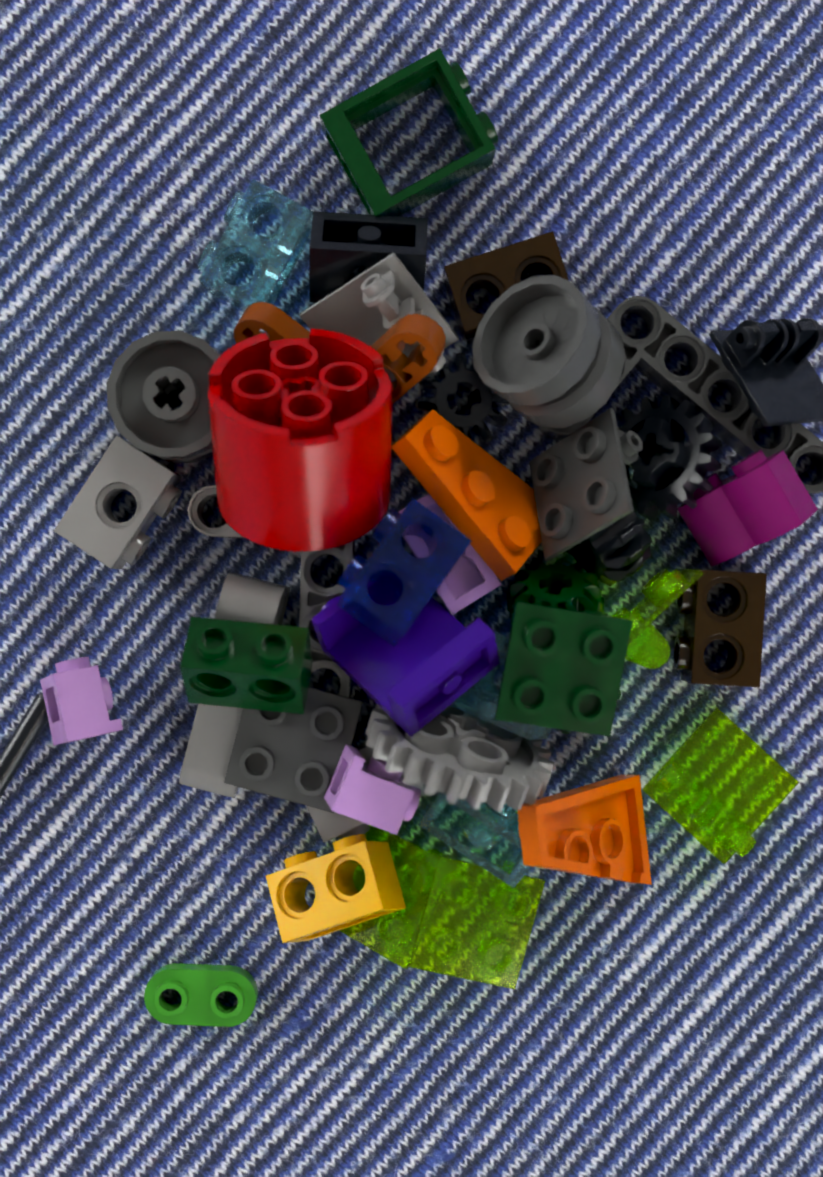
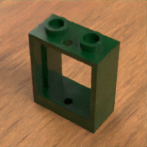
M440 48L319 115L322 132L368 215H375V217L378 215L401 216L493 164L496 150L494 144L498 142L495 128L484 111L476 114L466 96L471 93V88L465 73L456 61L448 64ZM434 87L469 153L390 196L354 130Z

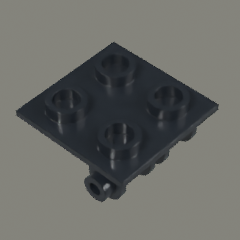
M803 318L796 323L790 319H770L764 323H759L755 320H745L734 330L710 332L709 336L720 352L724 366L735 377L748 399L751 411L761 420L764 427L823 421V383L807 359L823 342V327L816 320Z

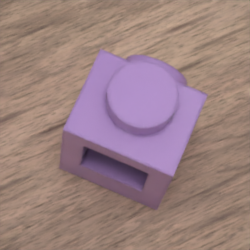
M89 657L56 663L57 673L40 680L54 746L123 730L121 719L111 721L109 719L108 710H111L113 707L111 687L107 678H101L98 665H90Z
M346 744L324 799L334 812L397 835L402 821L408 822L414 816L420 801L421 790L403 783V778H401L403 772H387L385 770L387 761L371 757L369 764H364L366 759L358 749Z

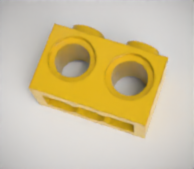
M365 834L348 836L332 843L334 852L320 857L317 856L316 851L291 856L284 860L286 869L266 875L282 943L310 941L406 909L389 843L367 841ZM359 864L365 872V883L360 892L356 889L353 881L354 871ZM309 882H311L315 890V899L311 907L308 906L305 900V890Z

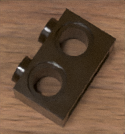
M553 231L444 266L442 278L463 341L475 337L478 324L485 315L474 312L468 306L466 297L471 291L486 289L492 292L497 299L508 288L521 282L520 278L528 272H539L544 276L556 275L569 281Z
M700 569L687 571V580H680L677 591V611L679 614H685L684 636L676 637L673 654L675 670H681V680L691 684L760 688L767 573ZM718 583L726 586L731 595L729 608L720 615L714 614L707 604L708 592ZM719 639L725 644L728 656L721 668L711 671L704 662V651L709 643Z

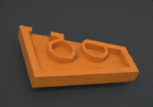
M431 410L420 418L391 446L393 451L500 581L517 573L542 542L534 489L436 411Z
M621 774L538 799L534 805L524 803L521 810L517 811L523 865L633 884L652 885L640 775Z

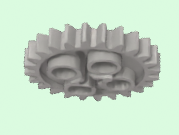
M466 698L461 703L454 701L412 737L376 704V707L372 710L365 732L368 735L366 746L374 748L372 757L387 761L385 766L387 772H403L405 774L403 783L406 785L421 783L425 785L424 793L428 796L439 791L446 794L449 803L455 804L459 798L465 799L476 810H479L481 803L484 802L497 812H502L504 804L517 811L521 810L523 802L534 805L538 797L543 798L554 766V762L549 760L551 752L540 748L542 740L527 736L529 728L526 726H512L509 724L510 722L495 720V715L491 714V707L484 706L480 709L472 707V703Z

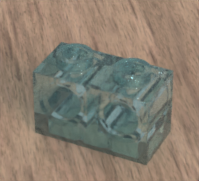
M252 179L245 193L238 190L231 199L224 216V221L229 224L219 242L211 240L203 251L197 270L202 272L198 280L207 292L244 312L248 306L257 302L274 305L311 237L313 211ZM265 213H273L282 218L279 230L270 236H260L253 232L255 220ZM238 262H247L255 267L252 280L244 286H232L226 281L228 270Z

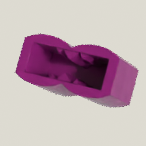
M762 449L733 464L731 469L734 475L723 480L719 478L717 473L705 477L712 484V490L709 492L698 488L693 493L697 502V506L694 509L685 503L677 508L711 566L727 561L754 546L768 542L797 528L818 511L784 450L766 458Z

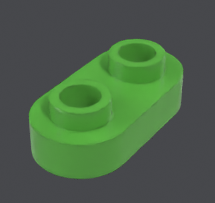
M167 964L153 974L144 992L145 1005L151 1016L157 1021L169 1025L237 1026L250 1017L258 998V988L253 976L245 969L232 965ZM166 989L178 991L182 1001L176 1005L167 1003L163 998V991ZM230 991L236 995L238 1003L233 1007H226L220 1003L218 995L221 992Z

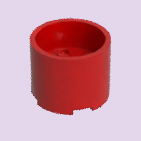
M311 328L309 338L270 341L266 333L252 336L227 349L214 362L208 374V400L217 503L222 517L234 531L252 542L269 548L306 552L330 549L350 543L368 533L382 520L389 507L391 495L392 384L387 372L383 368L384 358L375 349L354 337L342 333Z

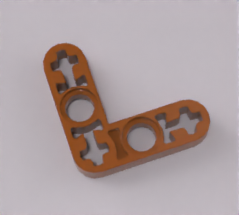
M257 302L248 306L234 329V340L237 344L247 338L262 334L259 332L260 329L267 332L266 335L270 341L309 338L310 332L273 304ZM409 314L402 317L371 345L384 358L383 367L390 370L396 377V381L391 382L392 404L434 369L446 343L445 333L442 327L428 316ZM419 342L420 345L410 352L409 357L403 353L406 344L413 345Z

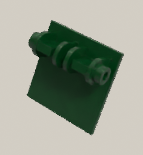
M516 602L494 719L610 736L632 620L610 617L608 613L597 610L585 609L584 612Z

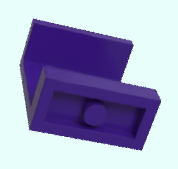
M401 549L385 562L374 565L361 581L343 595L329 600L322 607L320 613L311 619L322 650L410 737L500 664L495 632L479 618L468 627L461 624L414 581L409 556Z

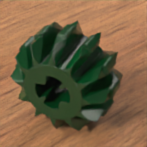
M559 558L554 565H545L535 561L532 570L518 571L514 584L510 585V593L507 594V611L510 612L511 625L516 602L584 612L585 609L604 612V598L602 597V589H600L597 581V574L584 573L581 563H575L570 566L562 565Z

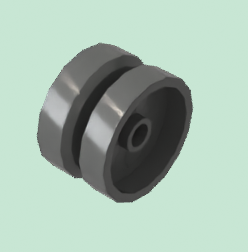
M556 275L533 276L508 288L490 305L479 322L472 345L474 369L483 383L499 397L507 400L510 406L526 420L542 428H566L589 418L608 401L619 384L626 359L623 338L613 324L598 308L591 304L573 282Z
M155 331L133 341L115 360L107 381V408L117 431L136 449L170 463H196L212 456L208 374L220 354L205 340L182 331ZM182 391L179 396L183 404L179 408L174 409L169 405L170 397L173 393Z

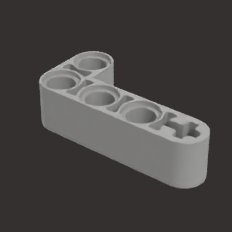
M228 573L220 593L215 619L282 625L290 587L238 573ZM198 704L182 764L179 784L235 798L239 787L226 784L224 780L243 708Z

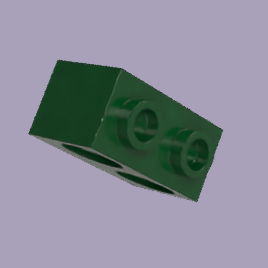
M191 617L180 665L188 702L304 714L312 670L309 628Z

